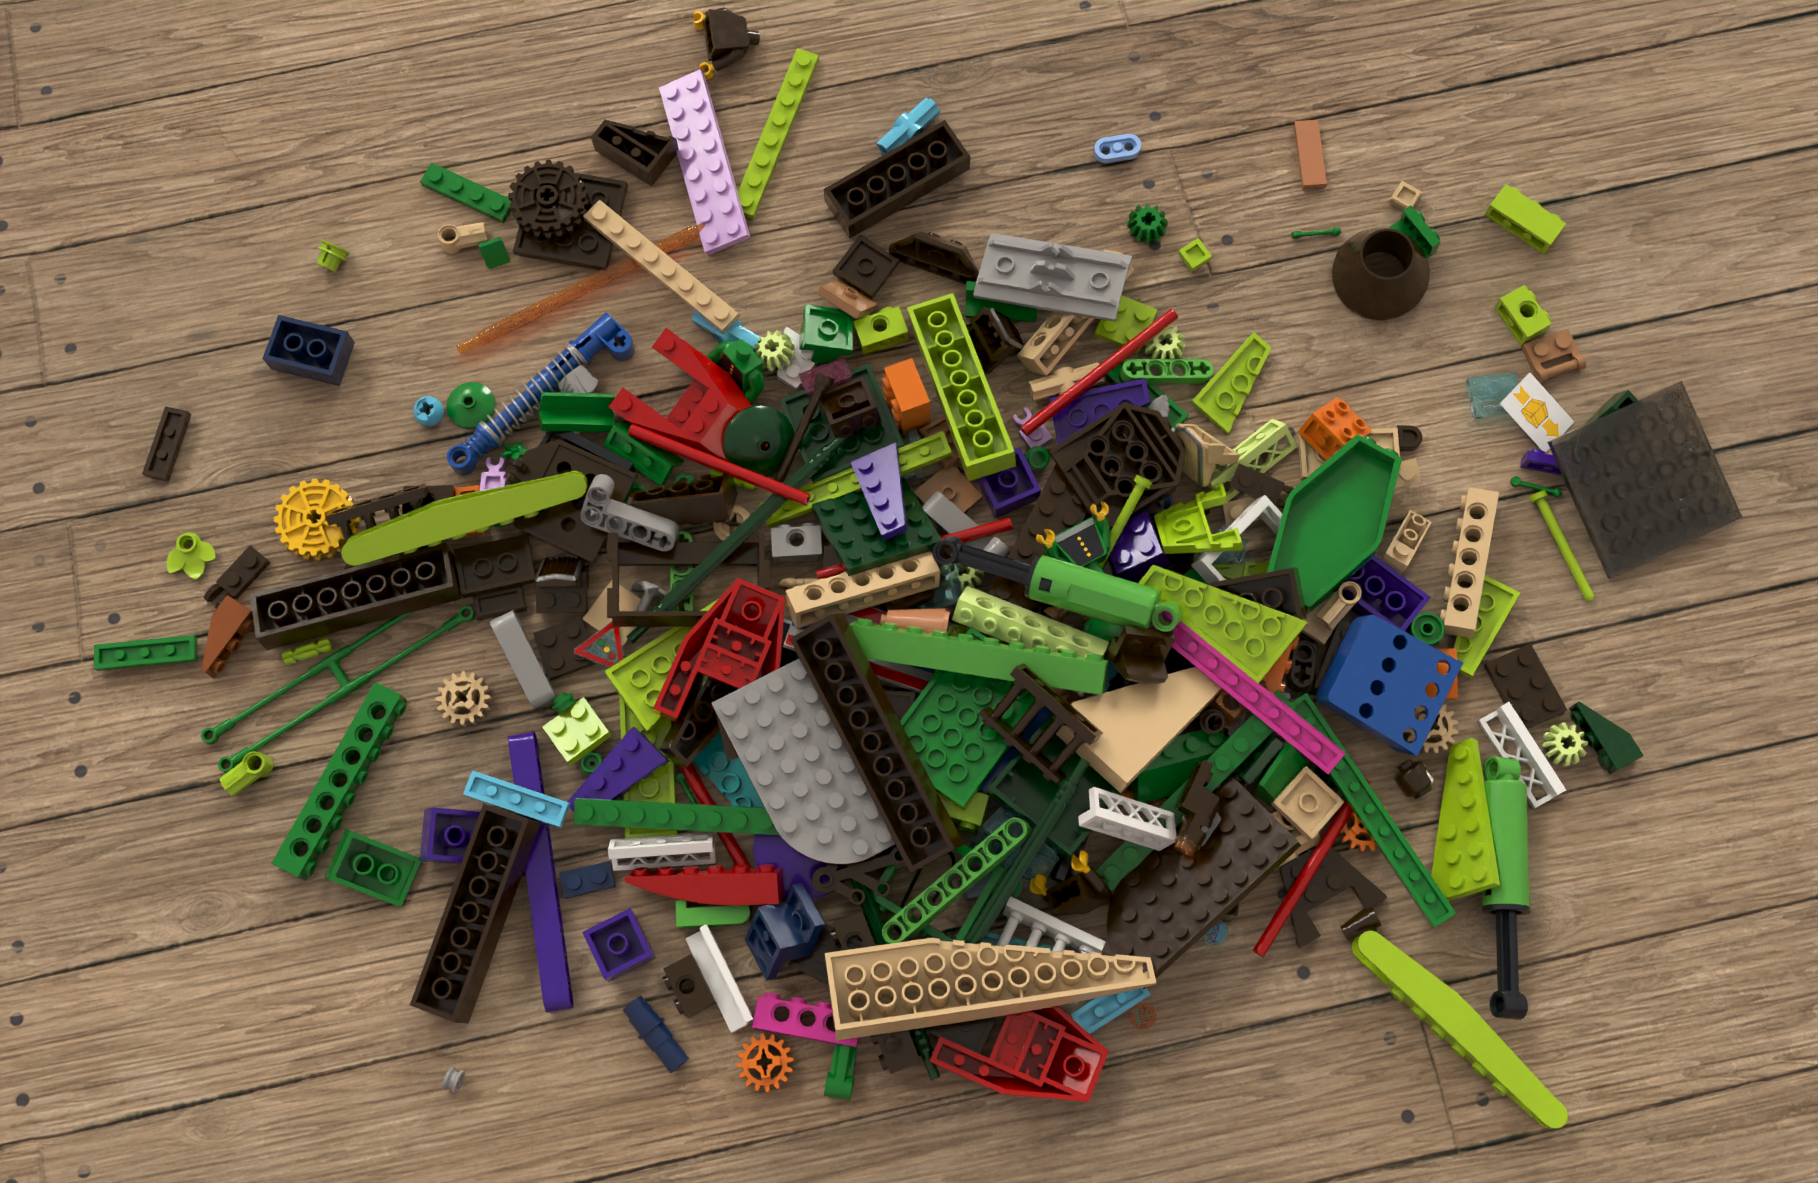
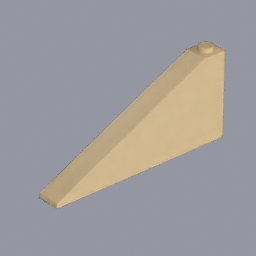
M1195 666L1168 674L1166 682L1162 684L1137 683L1103 693L1102 695L1075 701L1071 705L1103 732L1100 738L1091 745L1082 743L1076 753L1081 758L1087 760L1093 769L1117 791L1122 793L1224 689ZM1063 725L1056 735L1068 745L1074 738L1075 731L1068 725Z

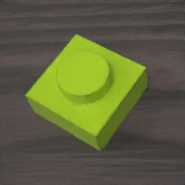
M1199 238L1178 251V255L1191 272L1212 259V255Z

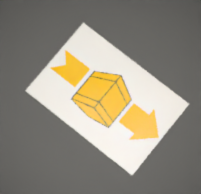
M1530 372L1500 403L1545 453L1574 423L1572 418Z

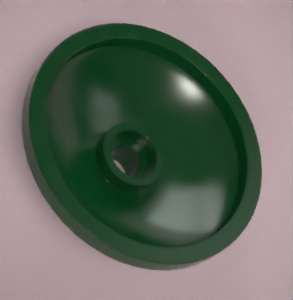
M766 405L747 407L738 412L725 429L723 436L725 457L730 463L766 477L772 476L780 468L793 439L794 430L789 419L773 407ZM767 441V447L761 449V444Z

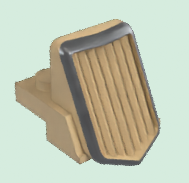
M1176 424L1175 436L1182 439L1186 450L1181 474L1200 487H1207L1216 464L1220 466L1237 464L1240 454L1195 424Z

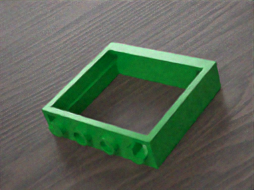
M964 844L954 851L965 857L973 849ZM900 852L896 853V860L902 861L903 858ZM981 858L974 859L973 862L982 867ZM894 864L887 866L879 882L885 881L890 885L899 867H896ZM998 865L991 871L992 875L955 939L930 924L918 934L925 938H938L940 941H964L1008 869ZM884 884L880 885L878 892L885 894L888 889L887 886ZM874 890L871 893L879 910L888 913L890 910L897 914L903 909L886 897H879ZM912 914V919L915 923L921 920Z

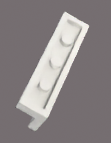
M1510 702L1477 721L1499 757L1516 759L1529 765L1531 769L1530 776L1520 775L1518 781L1528 782L1527 800L1533 809L1566 791ZM1498 717L1503 725L1501 734L1491 731L1486 722ZM1504 739L1514 742L1517 747L1515 755L1507 754L1504 751ZM1532 784L1541 785L1547 796L1536 801L1531 793Z
M1096 787L1089 789L1090 809L1078 816L1079 826L1158 851L1177 841L1173 812ZM1099 798L1105 802L1108 809L1100 808ZM1118 804L1124 807L1129 814L1128 816L1123 815L1117 807ZM1137 812H1143L1149 821L1144 822ZM1158 817L1165 819L1166 828H1163L1157 819Z
M714 832L611 839L608 847L609 859H612L613 871L633 870L639 867L660 868L716 864ZM710 852V856L700 857L696 854ZM676 854H684L681 858L674 859L670 856ZM648 856H658L655 860H647L645 858ZM632 858L630 862L618 863V859Z
M706 924L700 927L701 931L685 939L731 1033H734L753 1023L754 1017L710 928Z

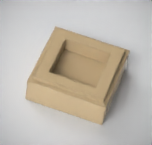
M1401 181L1390 198L1389 203L1401 210H1405L1410 205L1414 207L1422 191Z

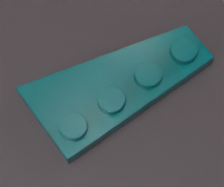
M719 731L693 761L733 806L764 807L740 759L727 761Z

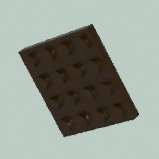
M580 174L581 181L584 182L588 193L587 199L589 200V207H586L585 210L588 212L601 200L621 217L628 183L626 181ZM582 217V225L580 227L574 226L572 234L568 232L563 233V238L560 239L557 236H553L552 240H547L546 236H541L538 239L535 238L533 232L529 235L525 233L524 226L519 227L513 253L516 256L607 271L614 244Z

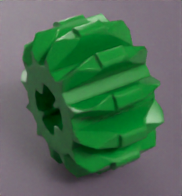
M1147 202L1144 209L1138 205L1135 211L1130 212L1127 228L1130 229V237L1137 236V243L1142 239L1145 240L1146 245L1150 243V239L1157 243L1160 238L1159 236L1163 237L1165 235L1168 221L1164 219L1165 211L1158 212V205L1150 208Z

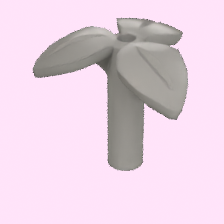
M647 581L635 582L631 587L632 592L645 591L636 611H647L653 597L658 596L660 599H663L667 595L660 587Z

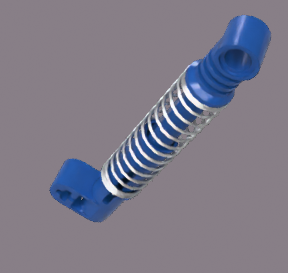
M604 313L576 340H570L564 345L565 350L562 352L557 351L559 355L555 359L550 357L551 362L548 365L543 364L545 368L540 372L536 370L538 374L534 378L529 377L530 381L526 385L522 383L526 388L522 394L515 389L519 397L514 400L511 396H508L512 401L508 407L501 402L505 409L501 413L494 409L498 414L496 418L492 419L487 415L491 421L490 423L480 421L473 432L474 436L470 435V440H464L465 445L461 443L449 449L447 461L454 472L458 475H468L473 472L476 463L479 461L478 457L481 459L484 457L482 453L487 454V449H497L502 445V442H506L504 432L508 435H513L511 426L520 429L517 420L527 422L525 413L534 416L532 407L539 410L535 404L537 403L540 406L539 402L543 392L560 390L559 382L578 366L584 365L586 368L591 363V358L602 348L619 361L629 360L635 352L630 334L608 313ZM615 336L618 337L619 343L622 346H617L616 341L614 339ZM462 456L467 457L465 462L456 464L458 458Z

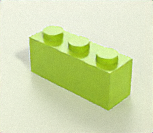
M1505 184L1484 214L1542 254L1547 252L1567 224L1558 215L1551 214L1542 208L1538 202L1530 200L1522 195L1517 188L1510 187Z

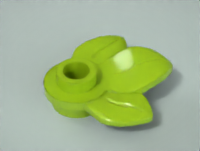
M191 532L184 533L178 537L176 548L168 554L167 570L170 574H173L183 569L189 577L198 580L205 572V562L216 559L215 550L211 544L201 541L200 537ZM193 542V546L187 549V544Z

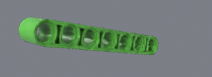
M1019 818L1007 820L883 926L882 936L884 940L890 944L911 940L1020 848L1032 832L1030 824ZM1020 823L1023 826V833L1015 838L1012 834V829L1016 824ZM1000 840L1003 844V849L1001 853L995 855L992 851V846L996 841ZM979 857L983 865L978 872H975L972 868V863L974 859ZM959 874L962 877V885L955 889L952 885V880L954 876ZM939 891L942 895V901L939 905L935 906L932 902V897L935 892ZM919 908L922 912V918L919 922L915 923L912 919V914L915 909ZM899 925L902 929V935L896 940L892 935V931L895 926Z

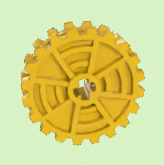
M312 479L309 484L304 480L300 482V487H290V494H283L281 497L283 503L276 505L275 508L279 512L278 516L274 517V522L278 524L275 531L280 535V541L294 555H301L308 561L314 557L317 562H321L323 557L326 556L331 560L336 552L341 554L342 548L346 544L341 529L336 524L329 526L325 516L329 511L353 505L354 500L346 491L341 489L340 485H331V482L326 479L322 483H319L318 479ZM359 517L351 519L350 526L353 535L359 531L355 528V525L360 523Z

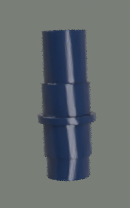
M642 995L623 1009V1012L629 1018V1022L638 1032L639 1040H644L670 1074L690 1059L665 1025V1019L658 1016Z

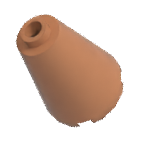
M951 609L888 610L887 615L882 614L880 625L882 626V622L898 624L897 628L907 629V626H916L923 628V632L932 633L933 630L947 631Z

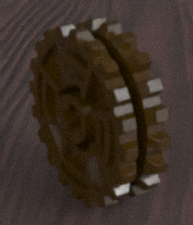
M546 160L545 164L537 161L534 162V167L526 166L524 167L525 172L523 174L518 173L515 176L517 182H511L510 185L513 192L508 193V198L511 201L509 206L514 218L517 220L518 226H524L525 233L529 235L533 232L535 238L538 239L541 236H546L547 240H552L553 236H557L560 239L563 238V233L568 232L572 234L574 226L580 227L582 225L581 218L587 213L585 208L589 207L588 193L584 182L581 181L580 174H573V167L569 165L565 168L563 162L560 161L556 164H552L551 160Z

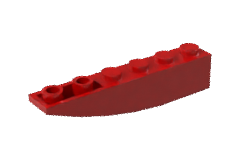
M741 864L733 866V869H724L723 865H713L705 870H699L698 866L683 867V870H673V867L667 866L658 868V871H648L647 867L634 868L631 873L625 876L626 883L644 890L675 899L703 904H779L785 898L783 867L775 868L774 864L759 865V868H749V865Z

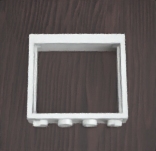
M1264 495L1254 500L1225 531L1238 528L1239 534H1241L1260 516L1277 535L1282 513ZM1224 551L1203 552L1191 565L1207 583L1225 580L1212 566V563Z

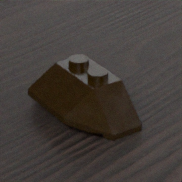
M921 231L889 246V253L898 258L899 262L965 285H967V281H977L979 271L967 247L963 246L959 241H948L935 233Z

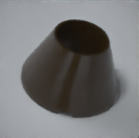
M1371 228L1353 235L1337 252L1332 267L1333 286L1341 302L1347 308H1351L1353 311L1361 314V317L1372 320H1390L1410 312L1423 298L1430 279L1429 263L1419 244L1405 233L1390 228ZM1375 252L1389 253L1401 262L1404 272L1390 278L1377 276L1366 267L1363 258Z

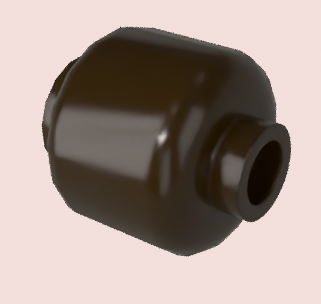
M1409 759L1397 767L1399 772L1395 775L1394 779L1406 797L1417 799L1432 790L1433 777L1422 761L1412 763Z

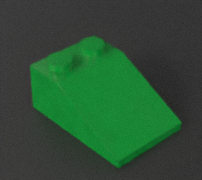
M345 829L324 877L402 907L421 861L416 856Z

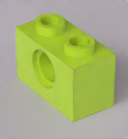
M1525 285L1501 297L1494 307L1520 346L1546 333L1552 324L1548 313L1541 309L1537 303L1536 296ZM1521 312H1526L1529 317H1524Z
M899 306L894 308L886 307L880 310L879 313L867 314L853 321L854 332L863 356L909 341L908 329ZM877 326H884L886 328L882 332L874 330Z

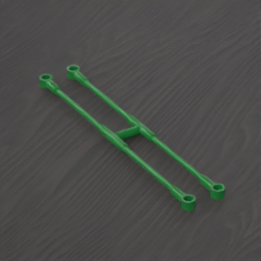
M463 606L460 608L459 614L443 623L442 627L367 674L363 673L354 680L349 681L338 662L353 653L354 649L413 612L395 616L354 643L347 644L309 668V671L234 718H229L214 728L204 729L201 733V738L208 744L216 743L220 735L235 727L234 724L311 676L315 677L322 671L330 668L341 688L328 695L321 703L251 747H245V749L231 757L221 758L218 762V767L221 771L227 773L242 762L247 753L258 750L329 704L333 705L335 702L346 697L368 683L372 677L445 631L449 632L463 622H472L475 618L474 610L469 606ZM465 611H471L469 617H463ZM213 732L212 739L207 740V735ZM230 761V767L224 769L225 762Z

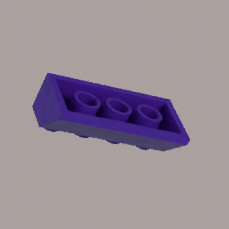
M1374 556L1346 581L1355 582L1361 588V597L1351 608L1353 612L1360 617L1375 615L1403 631L1407 629L1431 598L1377 556ZM1342 590V596L1346 600H1353L1354 596L1351 591Z

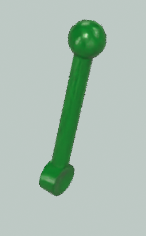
M1334 227L1330 230L1293 231L1291 234L1293 239L1328 234L1339 236L1341 229Z
M1514 476L1510 480V484L1513 487L1521 485L1539 491L1546 490L1547 493H1551L1554 497L1562 495L1560 488L1551 489L1521 481L1518 476Z
M678 773L675 776L676 782L681 784L690 803L697 804L685 782L686 778L682 773Z

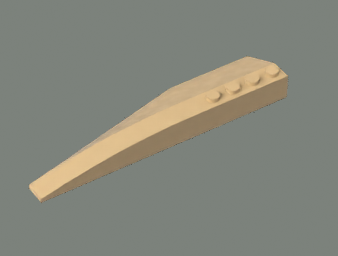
M926 938L825 953L836 1041L1021 1013L1156 985L1151 957L1118 954L1107 956L1095 952L1090 954L1075 953L1073 950H1063L1062 952L1051 951L1050 948L1016 945L995 946L991 945V943L983 942L972 944L964 943L965 941L953 940V942L940 941L938 938ZM1143 964H1146L1147 971L1143 973Z

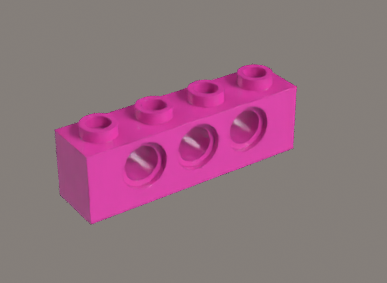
M765 992V997L758 996L752 1025L753 1029L831 1044L858 1047L859 1037L836 1041L835 1032L828 1030L827 1022L833 1017L831 1004L817 1002L816 1006L806 1005L807 1000L791 997V1001L780 1000L781 995ZM785 1007L789 1009L790 1016L786 1021L779 1022L776 1020L775 1014L779 1008ZM807 1012L815 1014L816 1017L815 1023L810 1027L803 1026L801 1023L803 1014Z

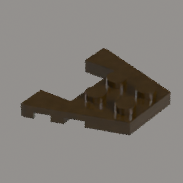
M1315 848L1279 868L1285 896ZM1333 848L1329 850L1291 912L1292 926H1294L1296 943L1299 948L1321 936L1307 911L1351 887L1366 910L1387 898L1378 887Z

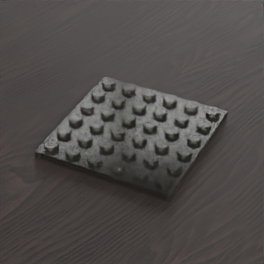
M1682 381L1547 442L1608 579L1625 573L1742 518Z

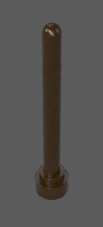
M818 371L813 380L815 381V390L775 476V480L778 482H784L824 392H827L834 384L835 379Z

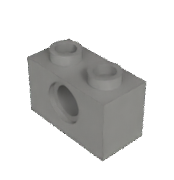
M804 523L801 527H792L789 524H781L777 528H771L774 564L823 561V542L820 525ZM795 538H801L804 541L798 547L792 546L791 542Z

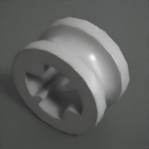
M451 1066L444 1078L442 1089L447 1090L450 1088L451 1092L456 1094L462 1085L465 1071L460 1070L457 1072L456 1068Z

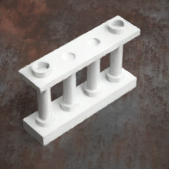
M1010 896L1003 915L1007 916L1008 921L996 946L1008 945L1017 925L1021 923L1032 930L1025 945L1028 947H1037L1041 936L1047 935L1056 942L1052 951L1063 952L1065 947L1070 946L1078 950L1079 953L1090 954L1091 952L1101 953L1105 941Z

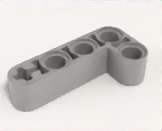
M604 474L594 477L587 492L580 516L586 525L608 533H618L620 537L660 551H669L674 547L679 533V527L674 521L611 499L614 490L612 478Z
M938 491L922 506L928 518L946 534L979 526ZM987 536L964 543L965 545L1007 557L1011 552L1008 546L995 536L993 538Z
M515 610L491 620L490 625L533 709L554 700L557 696L524 632L523 625Z

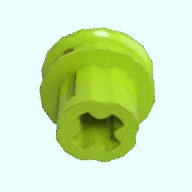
M321 239L322 244L317 247L321 249L316 263L336 272L341 260L347 261L346 256L350 252Z

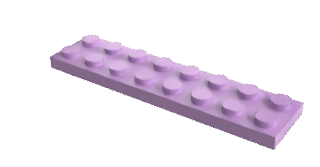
M699 69L659 87L672 137L677 139L679 148L677 155L703 249L707 255H711L751 237L704 72Z

